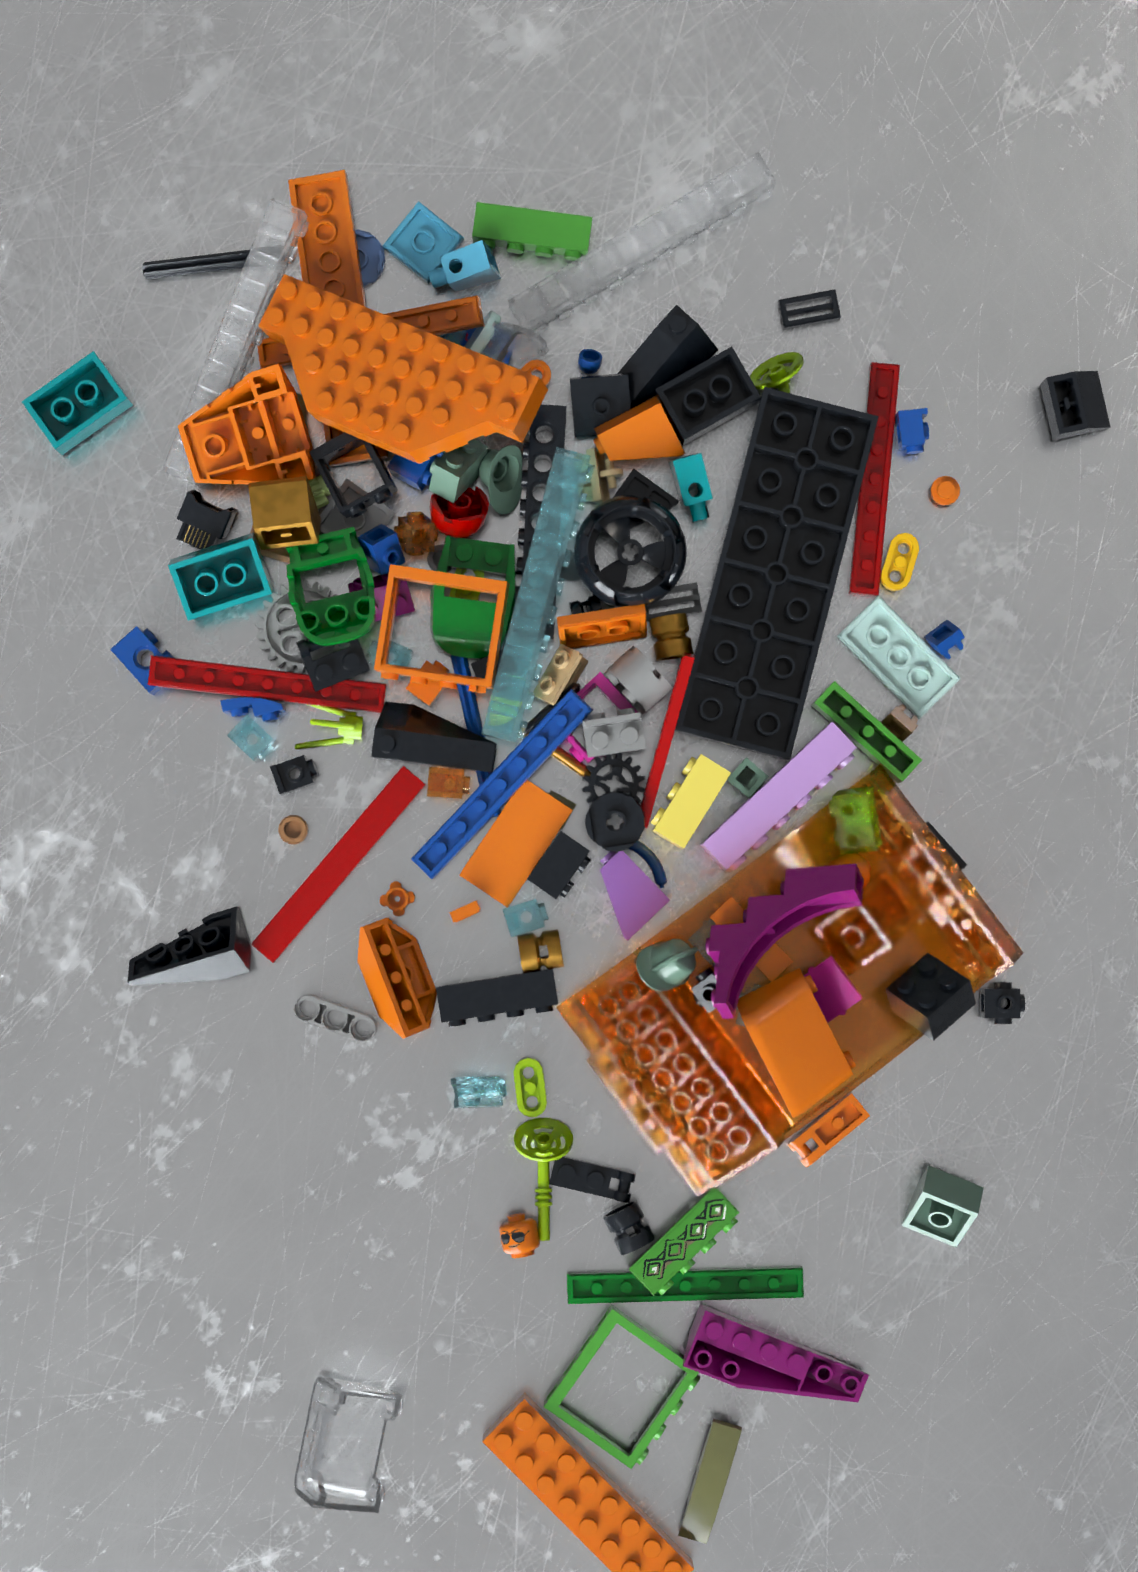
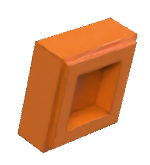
M476 900L449 913L453 922L457 923L481 912V907Z

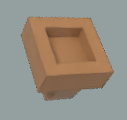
M903 704L899 707L896 706L881 721L902 742L918 727L916 724L918 717L914 715L910 719L903 712L906 709V706Z

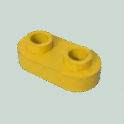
M898 534L889 544L880 579L883 586L890 591H900L910 582L919 552V543L911 534ZM900 544L908 547L907 554H901L898 551ZM891 572L899 574L900 580L898 582H893L890 579Z

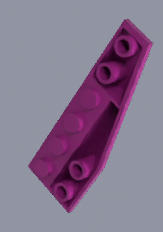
M701 1303L689 1331L683 1360L684 1367L737 1388L857 1403L869 1376L868 1373L821 1352Z

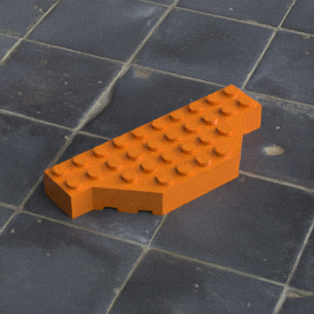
M286 274L283 275L258 325L271 339L286 345L306 409L314 418L321 423L418 464L430 460L429 457L443 451L447 453L469 444L468 441L482 435L486 437L496 432L523 443L548 391L542 380L535 375Z

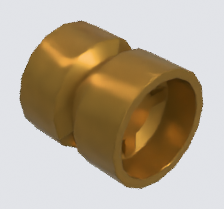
M686 613L665 615L649 620L652 636L658 640L654 644L657 661L681 658L684 652L694 654L691 638L685 635L689 630Z
M558 929L543 931L540 937H537L534 933L517 936L523 973L539 971L541 966H545L547 969L564 967ZM547 945L548 955L540 957L539 946Z

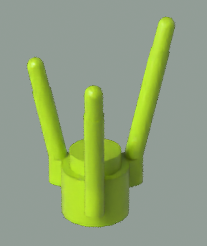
M310 705L343 716L339 718V721L311 719L310 724L338 728V735H344V737L298 743L294 747L295 749H307L342 743L354 744V739L361 740L363 716H356V712L345 711L339 708Z

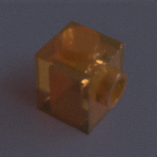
M429 767L427 797L463 800L464 794H469L471 777L465 776V769Z

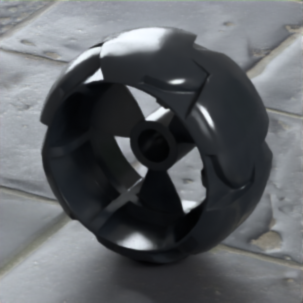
M633 495L617 496L596 506L582 522L574 544L575 567L584 586L597 599L614 607L641 604L649 606L665 597L679 581L685 568L687 557L686 539L676 517L659 502L647 497ZM628 517L640 518L652 524L659 531L662 541L642 547L637 540L630 539ZM604 529L607 534L620 544L615 551L616 561L600 571L595 560V544L599 534ZM625 547H630L629 551L635 550L636 554L633 556L632 561H628V558H623L622 554L625 551ZM641 559L661 569L652 581L643 586L634 588L629 586L623 587L627 577V570L635 567Z

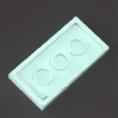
M879 595L837 636L848 650L913 715L918 717V720L961 679Z

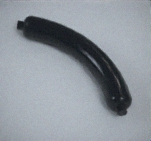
M572 683V684H570V685L562 692V694L560 695V697H559V699L557 700L556 704H557L571 689H573L576 693H578V692L580 691V684H579V683ZM548 704L525 725V734L530 733L556 704Z

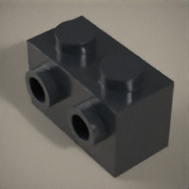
M560 831L527 879L553 898L557 899L559 895L565 898L574 885L570 881L574 873L578 871L582 874L591 861L587 857L590 851Z

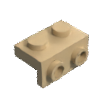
M560 644L532 695L547 705H555L562 692L570 684L577 682L588 660L583 658L580 652Z

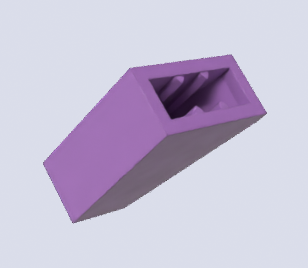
M610 851L600 861L604 865L600 872L622 935L628 941L670 899L624 851H618L617 853Z

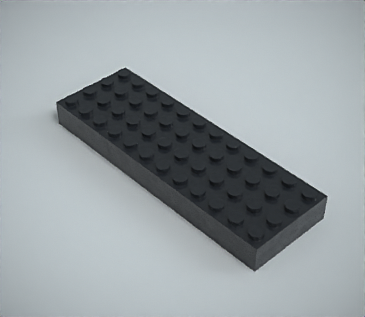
M764 387L694 653L695 659L677 720L676 732L790 760L879 416Z

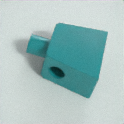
M695 453L668 461L681 506H689L693 522L709 518L706 501L713 499L702 453ZM693 483L698 488V493L695 496H691L689 493V486Z

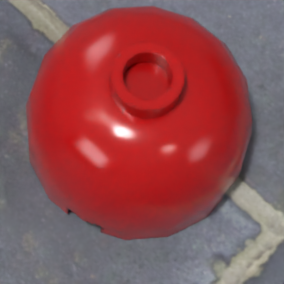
M476 486L475 490L467 488L455 503L434 493L431 495L429 506L431 520L438 531L446 536L466 538L474 535L484 525L489 501L487 495Z

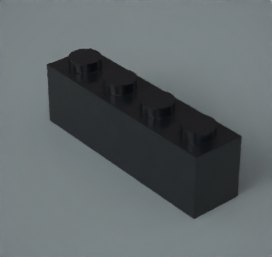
M553 969L436 987L441 1023L448 1022L449 1027L465 1025L466 1019L477 1017L478 1022L495 1020V1014L506 1013L507 1018L523 1016L524 1010L535 1008L536 1013L553 1011V1005L558 1004Z

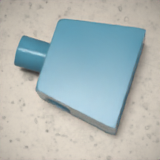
M483 240L442 255L440 260L443 267L429 271V277L434 288L448 284L455 291L465 290L501 279L494 253Z

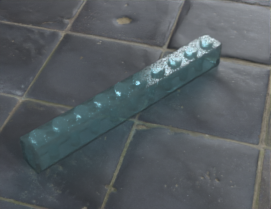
M556 447L481 733L483 736L517 744L518 738L524 739L528 722L523 721L526 709H532L535 693L530 692L533 681L539 682L543 667L542 664H538L540 652H547L550 636L545 635L548 624H554L558 609L553 607L555 595L561 596L565 579L560 578L562 568L569 567L573 552L568 550L570 538L576 539L580 522L575 521L578 510H584L587 494L583 493L585 481L591 483L595 465L590 464V455Z

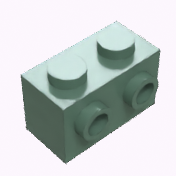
M475 439L468 441L469 444L447 453L445 452L441 458L436 457L430 467L432 477L429 491L455 503L478 478L480 463L487 454L488 446Z

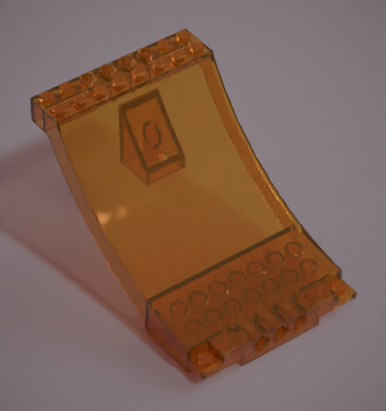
M879 764L556 1008L590 1052L591 1056L586 1061L655 1153L658 1155L664 1151L697 1197H699L711 1188H717L779 1148L787 1138L853 1091L924 1035L892 1012L886 988L926 953H930L969 979L973 993H975L985 983L1013 966L1024 952L883 766ZM853 851L867 858L871 865V878L868 885L863 888L862 905L837 909L816 916L795 927L775 942L793 961L776 979L798 968L801 969L804 975L808 972L810 966L816 967L832 956L863 997L856 1004L848 1008L845 1015H839L828 1023L842 1052L849 1050L856 1064V1067L852 1068L854 1075L805 1113L793 1118L741 1018L738 1007L735 1018L723 1019L717 1008L708 1014L705 1008L700 1007L696 1003L693 992L690 989L698 982L695 978L698 974L708 967L712 971L714 970L715 963L711 955L707 954L705 945L706 938L710 937L711 925H716L709 916L730 896L743 909H747L749 897L781 895L780 886L781 882L785 881L786 869L828 866L832 860ZM670 939H681L690 948L697 947L695 969L684 984L667 991H657L646 985L639 976L636 968V958L645 947ZM756 966L747 977L739 998L770 983L769 979Z

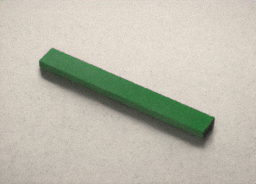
M802 1266L689 1269L684 1275L678 1271L671 1278L674 1284L662 1296L659 1292L653 1296L630 1271L567 1273L568 1304L804 1298Z

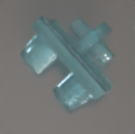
M454 1077L451 1079V1085L455 1093L454 1108L503 1106L502 1098L507 1095L504 1079H500V1077Z

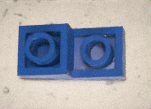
M241 697L220 700L223 712L226 714L231 713L232 717L249 714L248 709L252 708L256 718H262L263 722L279 719V713L286 712L283 704L262 698Z

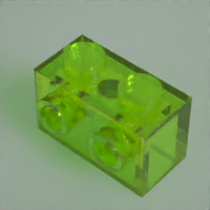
M873 786L838 790L831 796L832 800L829 801V811L831 817H835L837 828L834 829V840L836 846H840L841 855L876 851L882 845Z

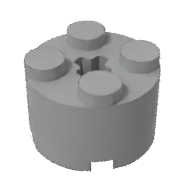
M634 646L628 649L603 673L613 686L642 715L648 712L673 689L664 676L660 677V673L648 658Z

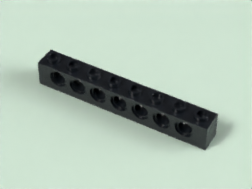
M541 404L529 428V441H524L523 459H528V470H522L521 487L527 488L526 499H520V516L525 517V528H519L518 545L523 546V557H517L516 574L522 575L521 586H516L515 603L520 604V615H514L513 632L519 633V640L554 642L567 406ZM541 430H548L552 433L553 438L547 443H541L537 440L536 435ZM539 459H547L551 463V468L546 472H540L534 465ZM537 488H546L550 493L549 497L544 501L536 500L533 497V492ZM542 516L548 521L547 527L543 530L534 529L531 522L535 517ZM533 546H543L547 551L546 555L542 559L531 557L530 550ZM534 574H539L545 579L544 585L537 589L532 588L528 584V579ZM532 603H538L543 607V613L537 618L530 617L526 612L527 607Z

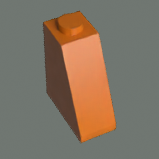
M657 396L594 428L598 437L594 438L593 441L600 455L606 453L610 461L678 457L686 454Z

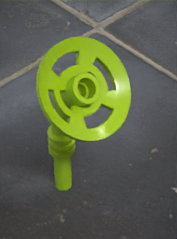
M788 352L774 356L760 364L751 373L750 379L756 389L775 387L779 391L790 393V379L802 368L804 359L797 352ZM791 362H792V365H791V366H784V365H783L784 363H791Z
M536 1118L518 1127L514 1135V1145L521 1155L537 1161L538 1188L535 1189V1192L538 1195H535V1199L538 1201L535 1202V1206L538 1207V1233L540 1241H550V1206L553 1203L550 1202L552 1195L549 1194L552 1192V1189L549 1188V1161L560 1159L571 1150L573 1134L564 1123L558 1120ZM546 1128L552 1129L553 1131L551 1132V1134L547 1132H540L538 1134H535L533 1130ZM561 1136L564 1137L566 1142L563 1149H561ZM523 1137L527 1138L526 1149L523 1148L521 1143ZM555 1141L557 1145L555 1148H552V1143ZM531 1142L535 1143V1148L531 1147Z

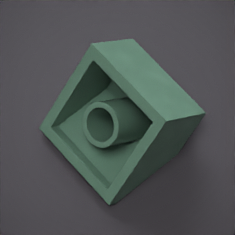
M928 1166L917 1184L902 1226L957 1248L979 1214L984 1187L943 1170Z

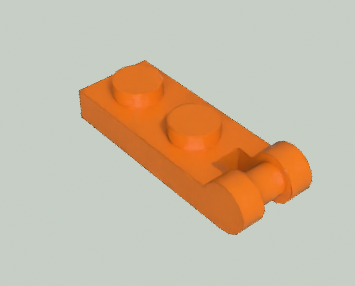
M850 1092L803 1132L795 1136L787 1145L793 1152L797 1151L802 1158L800 1161L807 1168L870 1117V1115ZM810 1138L818 1145L813 1150H810L805 1144Z

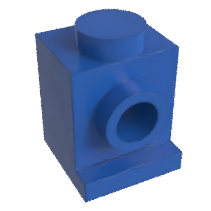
M927 408L902 410L896 413L895 425L898 451L906 450L907 454L924 452L925 440L929 439L928 423L923 422V419L928 414Z

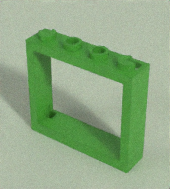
M611 1304L544 1400V1408L632 1469L635 1463L640 1465L649 1453L647 1446L653 1438L655 1440L660 1438L666 1428L665 1420L670 1414L674 1416L679 1411L684 1402L681 1400V1397L687 1389L689 1391L694 1389L700 1380V1376L698 1375L699 1372L683 1366V1354ZM616 1323L685 1371L683 1377L630 1453L624 1451L560 1405Z

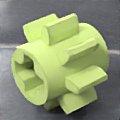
M315 476L314 479L308 480L317 508L319 509L329 504L327 496L330 495V492L322 476Z

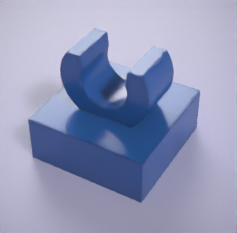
M946 620L925 635L924 638L929 646L949 660L951 656L948 650L955 646L961 651L963 649L961 640L965 636L960 628Z

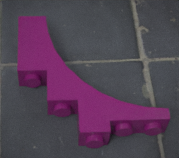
M857 864L786 869L785 881H782L780 886L781 895L748 898V908L743 911L744 923L711 925L710 937L706 938L705 944L707 954L711 955L715 963L714 974L717 980L716 989H713L711 993L713 1007L717 1008L723 1019L735 1018L739 996L747 977L759 959L776 941L795 927L816 916L837 909L862 905L864 879Z

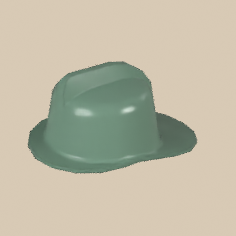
M507 445L500 450L488 449L479 467V477L488 486L490 504L499 514L512 512L521 498L522 453L515 445Z
M670 939L645 947L636 958V968L639 976L646 985L657 991H667L680 986L688 981L689 975L695 969V954L698 948H690L681 939Z

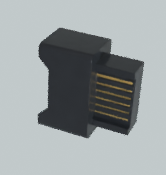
M196 490L188 491L177 516V519L183 523L176 540L200 550L216 545L218 539L227 537L238 510L233 507L225 510L204 501L200 492Z

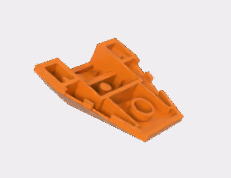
M281 364L250 372L241 381L228 388L215 400L206 404L178 425L195 483L249 485V483L302 476H307L308 480L315 478L314 460L309 451L313 450V446L296 391Z

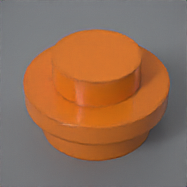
M950 476L939 477L931 486V496L940 505H950L958 499L960 486Z

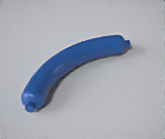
M637 841L628 849L640 855L647 862L654 875L655 883L660 888H664L667 879L661 862L651 849Z

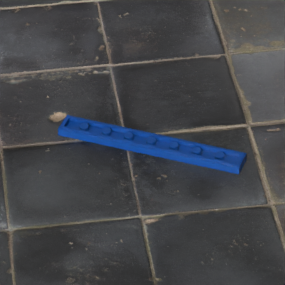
M571 689L411 860L431 879H434L582 721L586 719L593 709Z

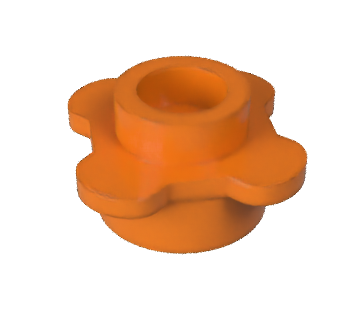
M395 881L390 884V889L387 893L380 897V904L388 906L393 910L395 916H402L407 905L414 902L415 895L411 891L407 892L402 888L400 882ZM396 896H399V897H400V901H399V902H396V901H395L394 898H395Z

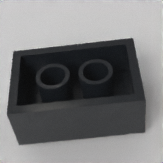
M732 346L656 388L654 397L657 396L682 446L757 405L761 398Z

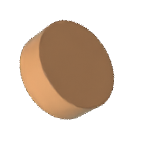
M289 815L280 822L278 832L284 842L299 844L308 836L309 828L307 822L302 817Z

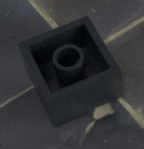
M926 953L886 988L892 1012L933 1041L976 1004L971 981L930 953Z

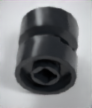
M637 1200L624 1204L603 1216L610 1233L616 1234L614 1242L621 1255L636 1251L655 1239L648 1223L642 1222L644 1214ZM633 1226L634 1231L627 1234L625 1230Z

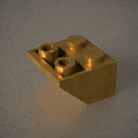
M307 476L249 483L253 528L261 550L319 543L321 517Z

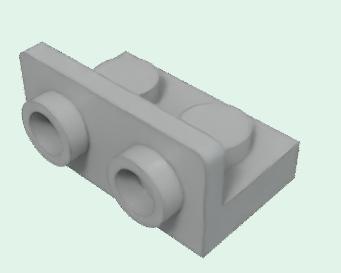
M634 708L617 710V716L605 717V713L587 715V721H582L588 758L646 749L641 712L635 713Z

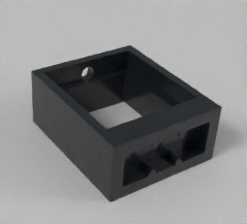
M344 432L309 451L340 513L346 518L350 516L351 518H356L363 515L367 511V507L374 503L382 504L393 497L392 494L398 491L375 445ZM364 444L384 485L347 504L327 464Z

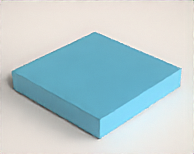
M418 201L382 247L428 284L431 281L429 271L441 268L440 257L455 251L464 241V237Z

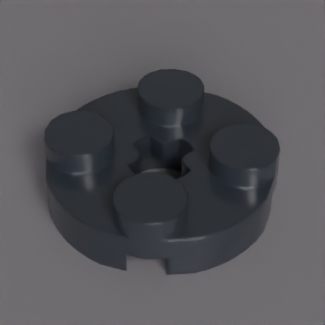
M618 791L608 792L599 796L591 804L585 819L586 830L589 837L603 849L613 852L623 851L633 846L640 839L645 828V814L642 806L634 796ZM613 813H616L618 817L624 820V823L619 825L620 829H614L613 825H608L607 820L612 818Z

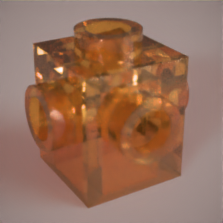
M408 512L407 516L398 517V526H394V531L397 532L401 548L405 553L419 556L424 555L425 552H435V541H437L438 532L435 523L427 515H424L423 512Z

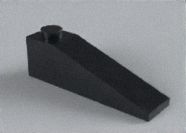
M678 305L658 324L617 373H628L631 409L654 397L656 388L712 358L719 350L700 325Z
M386 701L375 726L371 757L387 761L493 772L497 743L414 704Z
M236 906L210 914L203 918V924L195 929L188 931L185 928L178 932L179 938L166 945L159 943L129 961L127 980L129 985L223 980L250 972L251 947L239 908Z

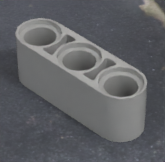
M308 994L301 996L294 1003L293 1011L297 1019L353 1040L368 1041L377 1032V1021L371 1015L327 999ZM304 1000H310L315 1004L316 1009L312 1016H305L301 1012L300 1007ZM338 1010L343 1014V1022L340 1026H334L329 1022L328 1014L330 1011ZM359 1020H367L371 1024L369 1035L362 1036L358 1034L356 1023Z

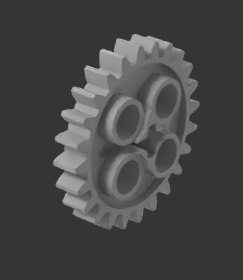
M306 579L303 580L302 586L306 603L329 598L330 588L328 586L319 591V582L316 581L312 588H309L308 581ZM281 584L280 595L272 592V602L262 601L268 609L266 612H257L264 620L263 622L255 623L256 627L263 629V632L256 635V638L266 641L260 647L262 651L271 650L267 656L268 660L278 657L276 663L278 668L287 663V672H292L296 666L298 667V672L304 674L305 665L299 650L287 652L285 642L291 637L298 638L299 641L304 639L305 642L309 639L299 630L278 635V631L281 629L299 627L296 614L289 602V590ZM284 609L293 611V619L287 624L280 623L279 614ZM340 644L329 645L310 652L312 660L341 650Z

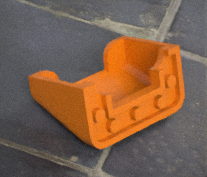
M800 968L740 997L737 1004L741 1018L793 1118L805 1113L853 1076L852 1068L856 1067L849 1050L842 1052L813 995L818 989L811 975L804 977Z

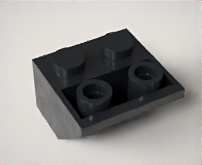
M1074 371L1046 377L1040 384L1053 441L1111 428L1098 371Z

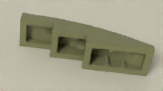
M713 1418L697 1465L696 1476L688 1496L687 1507L679 1527L678 1536L707 1544L733 1463L742 1427Z

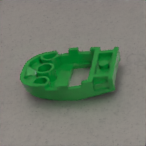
M350 527L319 535V543L286 547L290 557V564L286 565L289 582L288 597L302 633L314 644L323 646L352 641L368 633L376 620L374 580L363 548L357 539L355 528ZM356 559L362 590L306 603L300 572Z
M447 535L436 571L447 573V567L506 575L505 581L510 586L501 638V649L506 641L516 604L515 545L454 538ZM432 585L430 594V630L433 641L438 648L446 654L471 659L487 657L489 655L496 603L444 596L445 586Z

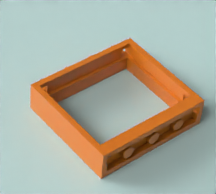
M390 564L374 670L381 673V678L398 680L399 675L410 677V682L427 685L428 680L440 681L439 687L457 689V684L469 686L468 691L484 694L486 693V688L494 689L510 584L507 581ZM401 581L498 595L485 678L388 664Z

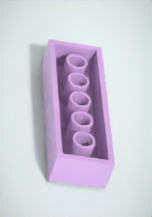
M833 722L829 723L760 787L750 799L744 802L710 834L700 846L723 871L728 868L732 871L736 870L747 859L744 855L745 852L750 848L757 850L768 840L769 837L766 833L771 828L778 830L790 819L787 813L793 807L795 810H798L812 798L809 792L813 788L817 790L822 789L833 778L830 772L835 768L838 770L843 769L855 758L852 752L857 747Z

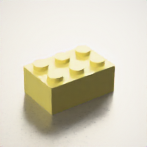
M702 754L697 759L694 757L690 758L682 771V774L686 776L681 784L676 782L666 797L670 800L667 808L663 809L660 807L651 821L655 825L652 832L681 850L686 847L731 772Z

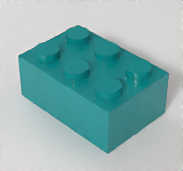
M94 351L22 401L52 446L61 455L133 406Z
M254 532L170 559L168 564L188 621L272 594L273 585Z

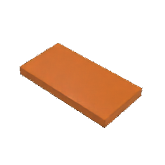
M527 780L510 798L459 875L508 908L573 809Z

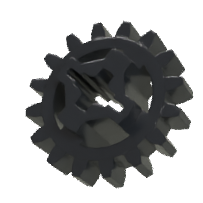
M617 753L615 759H612L611 755H605L604 761L599 757L594 758L597 764L595 767L586 766L591 773L589 776H582V779L588 782V786L583 787L582 791L590 792L591 795L586 799L588 803L598 798L594 785L601 787L604 793L610 792V787L600 781L612 780L613 776H617L616 780L621 782V784L627 785L626 787H616L614 791L629 792V795L634 796L637 802L640 803L641 800L636 794L637 792H645V788L639 786V782L645 780V776H637L636 772L641 767L640 765L633 767L630 765L633 758L629 756L625 761H622V753ZM611 764L610 771L605 775H596L601 768ZM622 767L629 771L633 782L625 780L622 775Z

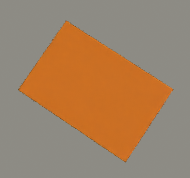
M645 604L557 617L560 644L572 649L647 637Z

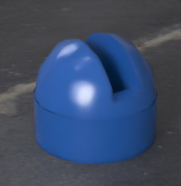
M593 349L580 351L578 359L580 370L586 374L596 373L601 366V353Z

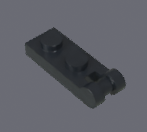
M563 1156L560 1159L554 1160L549 1184L630 1203L631 1193H629L631 1182L634 1183L636 1173ZM611 1177L620 1180L617 1190L609 1188Z

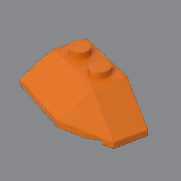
M389 918L360 927L357 961L379 1017L403 1039L430 1028V1019L434 1010L437 991L417 939L403 928L395 925Z

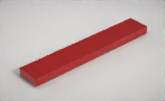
M686 652L682 654L641 801L645 814L646 828H648L693 667L694 654Z

